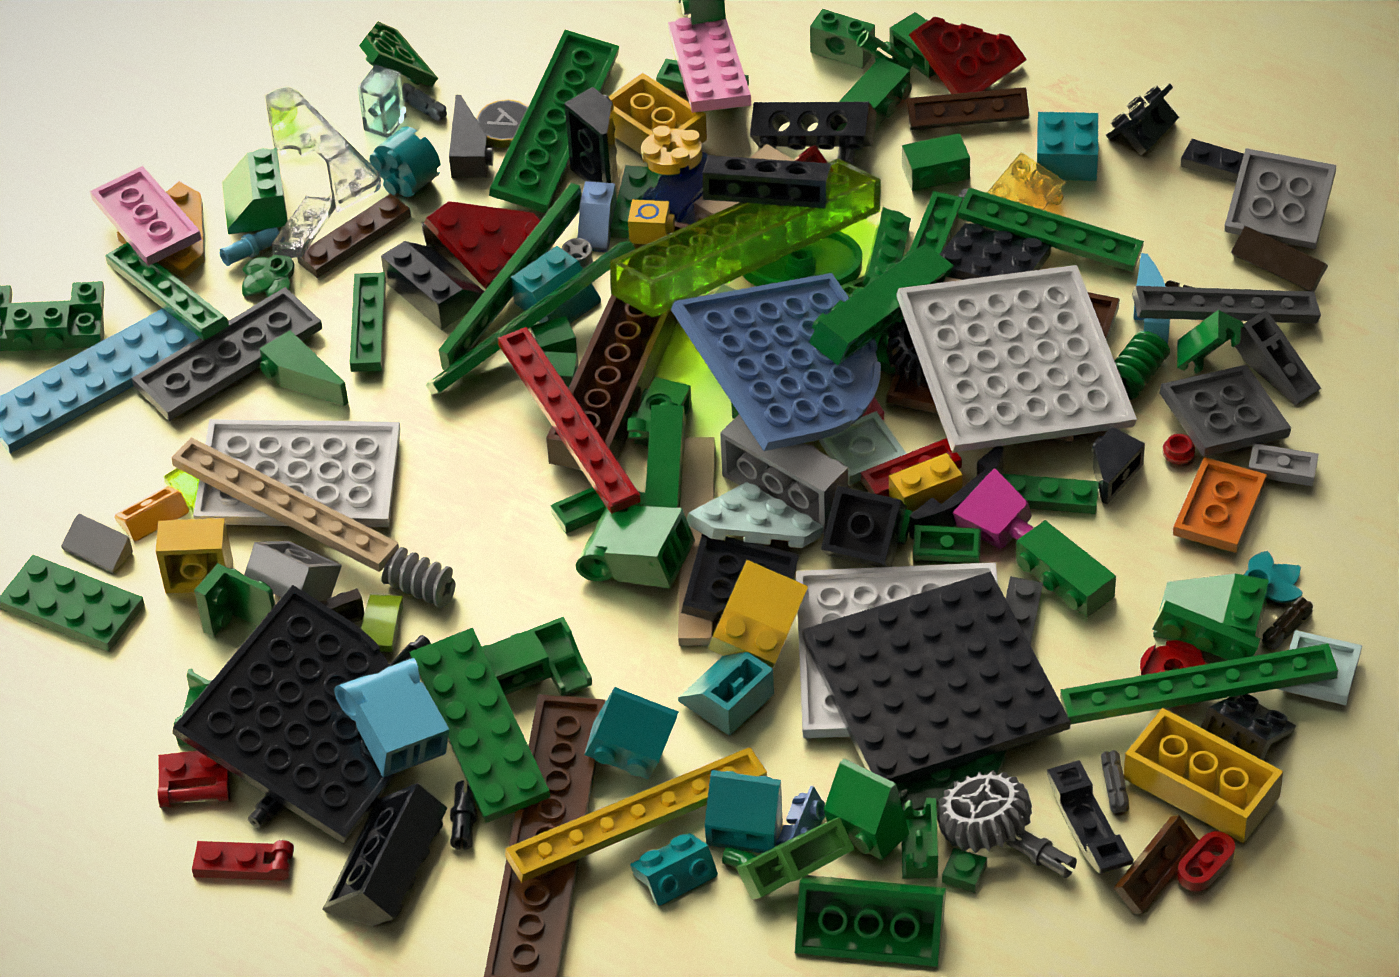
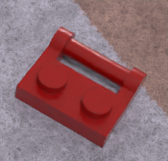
M198 750L159 754L157 789L159 808L171 807L172 803L218 799V802L229 801V770Z

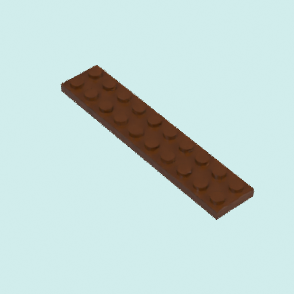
M538 694L528 746L550 791V798L515 812L509 846L588 814L597 761L584 754L593 723L605 704L606 699ZM506 859L484 977H559L579 859L522 883Z

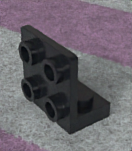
M1244 694L1229 697L1209 706L1200 728L1264 761L1270 744L1293 733L1296 725L1288 721L1285 714L1277 710H1269L1259 704L1258 699L1254 696Z

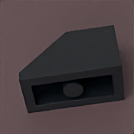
M1111 427L1104 436H1099L1092 446L1096 481H1099L1098 489L1101 501L1107 505L1144 464L1145 443L1114 427Z

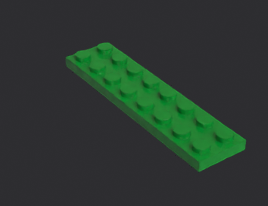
M564 29L490 186L489 196L545 214L547 213L570 162L564 103L592 87L600 93L602 92L618 57L620 46Z

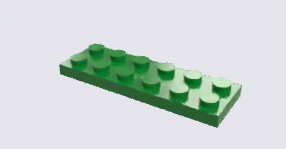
M473 627L411 651L410 656L416 660L420 680L423 682L449 728L448 741L485 823L550 798V791Z

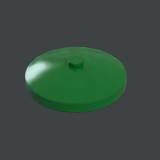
M807 223L782 224L762 229L746 238L739 248L738 266L742 276L754 286L832 273L839 284L843 285L859 277L862 270V250L852 237L830 227Z

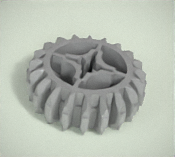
M993 770L988 775H982L979 772L973 778L966 776L964 782H954V789L945 790V797L938 800L937 820L941 833L951 843L952 847L959 846L962 851H966L969 848H972L974 853H977L981 848H986L990 851L992 847L997 845L1003 848L1004 842L1015 841V834L1025 833V826L1031 823L1032 804L1028 791L1024 784L1018 781L1017 777H1009L1007 772L997 776Z

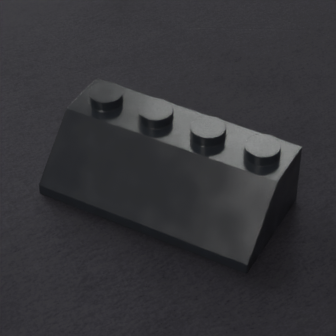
M418 783L378 799L322 910L328 914L371 926L394 920L403 908L401 902L406 892L412 888L416 881L415 874L420 864L425 861L430 853L428 847L433 837L439 833L443 826L442 819L447 807Z

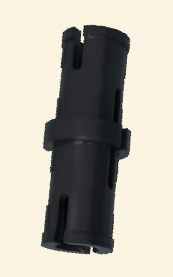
M464 780L455 784L454 806L450 810V820L453 822L450 845L457 850H460L461 838L464 840L463 850L472 847L473 824L477 821L475 799L468 783L467 792L464 793Z

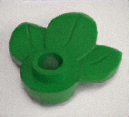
M278 253L270 258L257 257L250 260L242 268L243 272L248 275L242 283L243 297L263 292L269 297L284 287L290 290V278L294 274L292 258L285 253Z

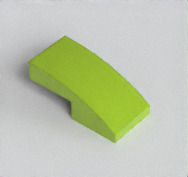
M372 594L369 596L361 629L380 647L379 651L393 652L398 637V621L403 610V596Z

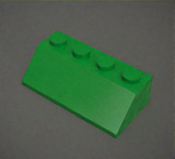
M806 875L802 877L799 883L794 953L938 967L944 923L946 888Z

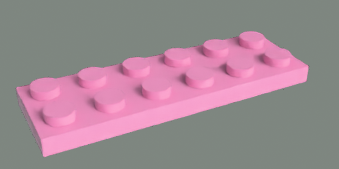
M679 18L676 21L668 22L669 35L692 113L751 106V94L727 19L694 25L691 24L689 18Z

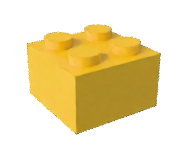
M224 518L158 521L155 552L165 594L194 592L196 587L217 563L229 569L233 568V557Z

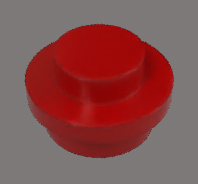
M1174 434L1163 444L1162 453L1165 459L1171 463L1185 464L1194 458L1195 446L1188 436Z

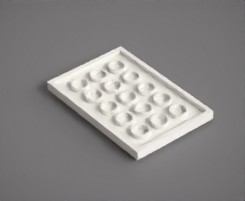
M209 419L206 445L367 527H389L401 432L400 422ZM199 480L193 514L194 519L224 518L226 525L288 526Z

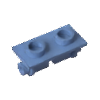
M810 786L808 793H799L798 796L793 798L786 821L788 824L795 825H783L779 838L776 841V846L821 825L822 820L825 818L823 810L825 802L821 799L814 786Z

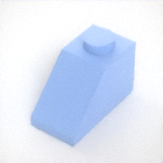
M585 181L580 201L578 238L587 240L591 244L592 251L608 252L611 239L610 228L617 202L615 183Z

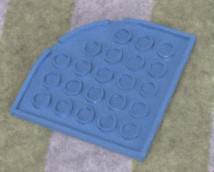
M832 273L674 301L671 308L678 322L763 451L816 441L844 431L862 417L878 389L881 364L877 362L875 339L839 365H836L809 343L814 332L812 329L814 321L822 313L826 315L830 313L840 300L845 302L849 299Z

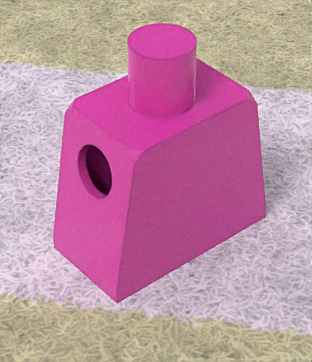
M995 468L953 512L957 527L981 529V540L999 549L1004 548L1013 538L1018 540L1033 529L1028 524L1032 517L1028 502Z

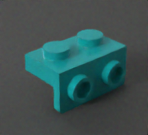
M691 833L673 838L670 844L658 850L645 852L639 860L630 864L633 875L649 887L653 901L658 906L718 875L709 846Z

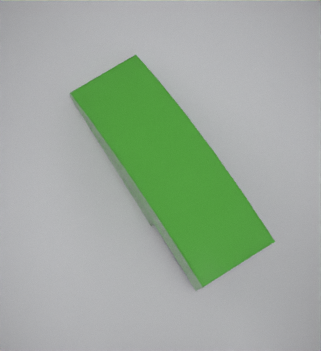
M840 817L800 834L736 868L751 899L761 898L789 882L799 880L855 848Z

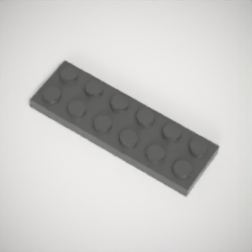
M284 287L228 321L230 326L204 341L198 338L132 378L133 385L168 421H171L259 368L262 362L259 348L289 330L303 341L323 329L322 320Z

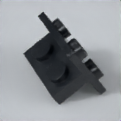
M1170 83L1161 88L1155 85L1144 94V98L1138 95L1126 105L1129 110L1126 113H1120L1110 122L1112 128L1105 134L1106 137L1110 139L1122 133L1139 155L1147 152L1179 118L1164 99L1173 89V86Z

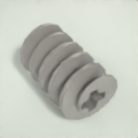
M400 547L387 561L381 578L383 584H389L394 589H401L404 593L412 594L415 598H423L425 602L434 603L438 608L445 607L451 601L456 587V582L452 578V567L445 566L442 569L440 562L434 561L431 564L427 556L419 560L417 552H411L408 555V549L405 547Z

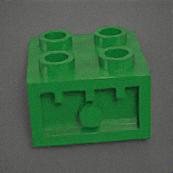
M219 563L216 564L194 590L203 632L212 637H215L222 627H226L230 623L233 615L258 626L275 606L273 590L269 585L262 581H255L244 576L237 569H229Z

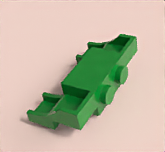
M72 282L70 300L13 303L11 285H0V351L90 348L103 341L104 282Z
M564 616L524 632L515 633L490 645L482 646L504 695L549 678L553 680L561 696L593 685L592 676L583 661L572 630Z

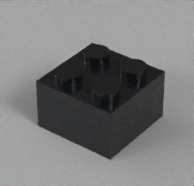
M837 485L821 550L828 556L875 567H892L907 506L900 499Z

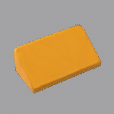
M166 486L116 513L114 518L133 541H138L158 529V521L178 519L188 514L189 508L181 491Z

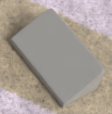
M78 513L74 518L61 544L63 550L111 573H114L133 553L131 541L127 535L81 513Z

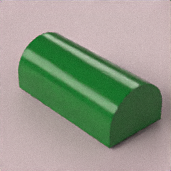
M915 525L913 560L980 563L981 529Z

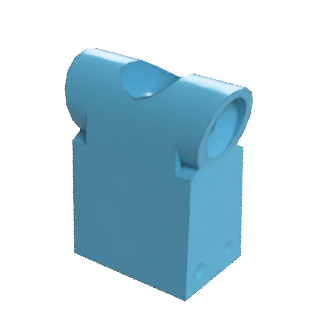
M415 658L389 666L380 673L362 676L335 687V696L340 707L346 715L356 721L357 729L383 778L446 754L449 728L423 682H420Z

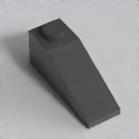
M1267 310L1243 324L1241 340L1235 348L1251 368L1294 405H1297L1321 389Z

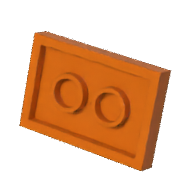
M1204 457L1174 524L1173 535L1237 553L1266 484L1267 474Z

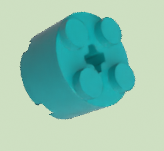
M402 127L379 144L373 153L369 155L371 165L377 169L384 180L383 186L385 190L392 195L398 193L405 197H411L440 174V172H437V168L441 166V161L436 149L426 137L420 139L414 133L417 130L412 127Z

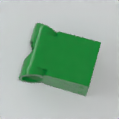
M630 506L629 509L625 508L611 514L606 507L596 525L595 531L590 536L575 564L576 571L585 579L595 582L606 581L613 577L618 582L671 588L695 542L683 509Z

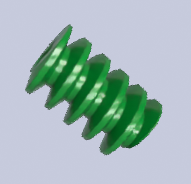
M1149 331L1136 333L1114 361L1129 400L1135 399L1139 395V392L1144 389L1145 384L1150 381L1151 376L1157 372L1158 368L1164 363V360L1170 355L1168 344L1155 333Z

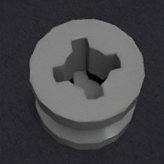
M574 238L562 245L561 249L578 260L583 269L593 262L591 257L592 247L587 240Z

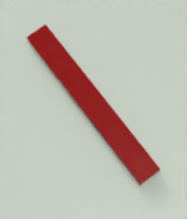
M525 327L499 337V347L609 512L613 514L641 502L640 493L528 328Z

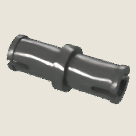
M1026 830L1025 833L1016 834L1017 837L1022 839L1021 841L1016 838L1015 841H1006L1009 847H1013L1030 857V861L1037 866L1044 865L1060 874L1063 878H1068L1073 872L1061 865V863H1065L1073 869L1076 867L1077 859L1075 857L1069 856L1052 846L1053 843L1049 839H1040Z

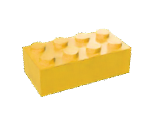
M1161 708L1125 753L1123 775L1124 779L1228 834L1234 839L1245 843L1279 799L1283 771L1180 716Z

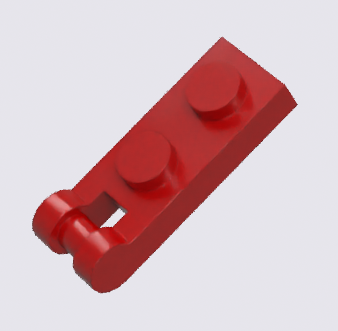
M278 840L274 844L197 841L192 864L193 877L284 881L289 878L291 866L288 860L293 857L294 845L287 840ZM266 860H274L270 864H266Z

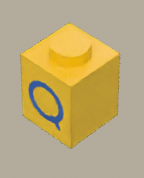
M632 199L628 218L629 241L633 244L667 245L668 234L674 233L675 215L670 214L669 201Z

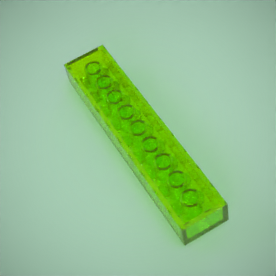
M837 158L828 162L831 164V191L826 209L737 203L611 260V294L651 317L662 315L672 308L674 301L707 294L722 284L730 283L734 279L754 272L764 265L775 262L792 252L799 251L801 248L816 241H821L837 231H842L846 227L866 220L868 217L880 212L881 179Z

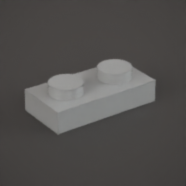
M1254 443L1248 469L1267 474L1266 479L1313 486L1319 454Z

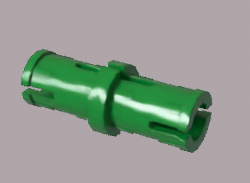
M867 30L859 35L856 46L874 56L875 61L883 58L906 69H911L913 60L897 51L892 43L888 41L883 42ZM877 48L882 49L883 51L891 55L892 58H889L882 52L878 51Z

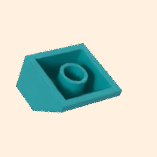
M556 245L511 277L514 304L526 311L583 270L578 260ZM591 283L538 322L542 323L566 316L571 324L599 304L601 297Z
M614 687L593 723L584 755L595 759L599 763L609 764L625 770L633 776L649 779L660 761L679 711Z

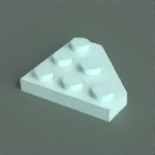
M748 482L692 510L687 516L690 527L711 539L725 540L726 535L743 536L744 542L769 545L771 539L789 541V547L803 548L819 539L824 527L812 520L809 515L796 511L786 505L783 500L770 496L760 490L758 486Z

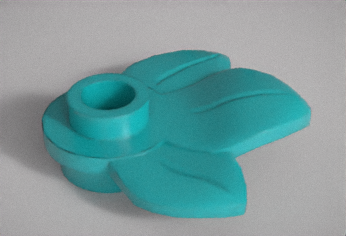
M1268 551L1258 553L1249 560L1248 570L1244 575L1269 580L1268 599L1277 603H1289L1302 597L1303 592L1295 586L1301 571L1299 565L1274 564V560Z

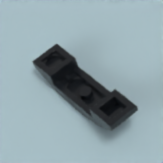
M996 446L977 461L976 477L943 504L931 498L909 515V537L914 540L915 525L957 526L953 515L954 510L994 468L1000 474L1002 473L1004 447Z
M1080 760L1047 769V775L1061 813L1074 840L1091 866L1098 873L1102 874L1132 865L1134 859L1121 835H1115L1093 795V784Z

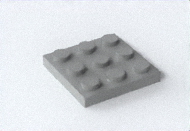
M1246 148L1225 222V232L1240 235L1244 226H1248L1282 243L1316 249L1336 174V165Z

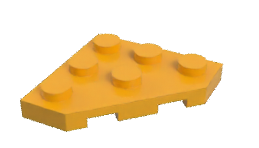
M178 181L166 193L198 228L202 240L157 261V263L185 279L205 262L203 203L200 192ZM116 232L118 241L123 244L127 243L120 232Z

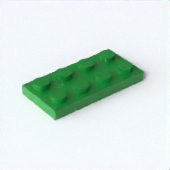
M34 554L31 555L0 594L1 610L110 652L145 606L143 596Z

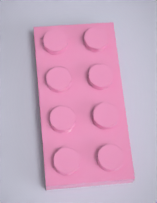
M144 166L138 167L90 191L92 201L147 266L202 240L198 228Z

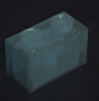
M374 65L357 86L363 130L389 138L407 117L401 73Z

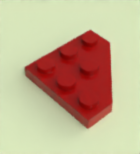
M936 16L909 34L951 94L984 91L1027 60L1009 35L1001 33L995 35L983 32L982 28L963 23L960 25L945 22V19Z
M448 201L427 216L424 223L486 289L541 220L532 212Z

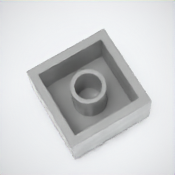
M290 541L255 542L244 576L255 581L265 582L273 590V594L281 598L294 585L320 602L331 598L342 565Z

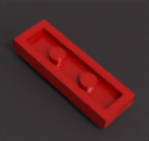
M945 438L860 472L861 482L869 493L889 497V475L945 453L950 456L957 468L960 469L962 468V458L957 452L952 453L948 439Z

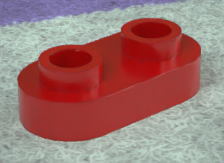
M1220 831L1205 834L1179 862V883L1190 891L1207 889L1233 861L1235 853L1234 840L1228 834ZM1217 852V853H1220L1221 855L1216 856V855H1213L1212 853Z

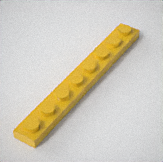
M748 747L505 848V857L522 883L706 806L712 770L733 771L737 774L758 777L767 776L768 772L751 747Z

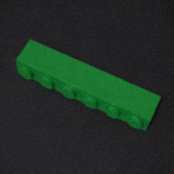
M926 243L915 251L910 249L900 262H892L882 275H874L863 289L860 287L856 288L848 300L837 302L827 315L822 313L812 325L814 332L809 343L836 365L841 364L904 317L896 296L899 288L943 283L954 265Z

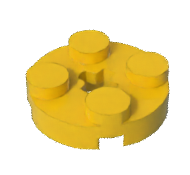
M667 126L654 128L653 134L648 136L641 145L643 163L646 162L648 169L665 175L679 174L680 168L688 165L689 170L696 167L702 159V144L699 133L695 130L670 129Z

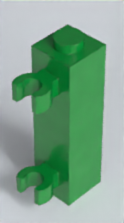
M663 402L660 405H651L650 420L628 418L627 431L629 432V439L649 438L645 492H639L641 502L632 506L680 508L686 424L684 406H679L673 402Z

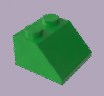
M847 759L840 761L823 809L826 820L828 822L840 817L853 846L857 847L862 853H869L883 860L910 834L896 783Z

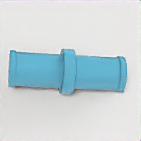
M276 227L264 229L253 235L245 234L241 237V240L220 248V258L227 267L248 256L253 258L259 255V251L281 243V235Z

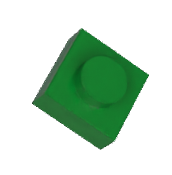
M953 848L942 873V883L976 893L987 867V857Z

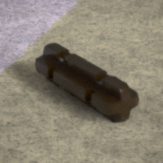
M1304 597L1298 598L1292 604L1293 607L1288 608L1273 623V626L1263 633V644L1270 649L1278 648L1283 643L1282 639H1287L1303 623L1301 620H1306L1312 614L1313 604L1311 601H1307Z

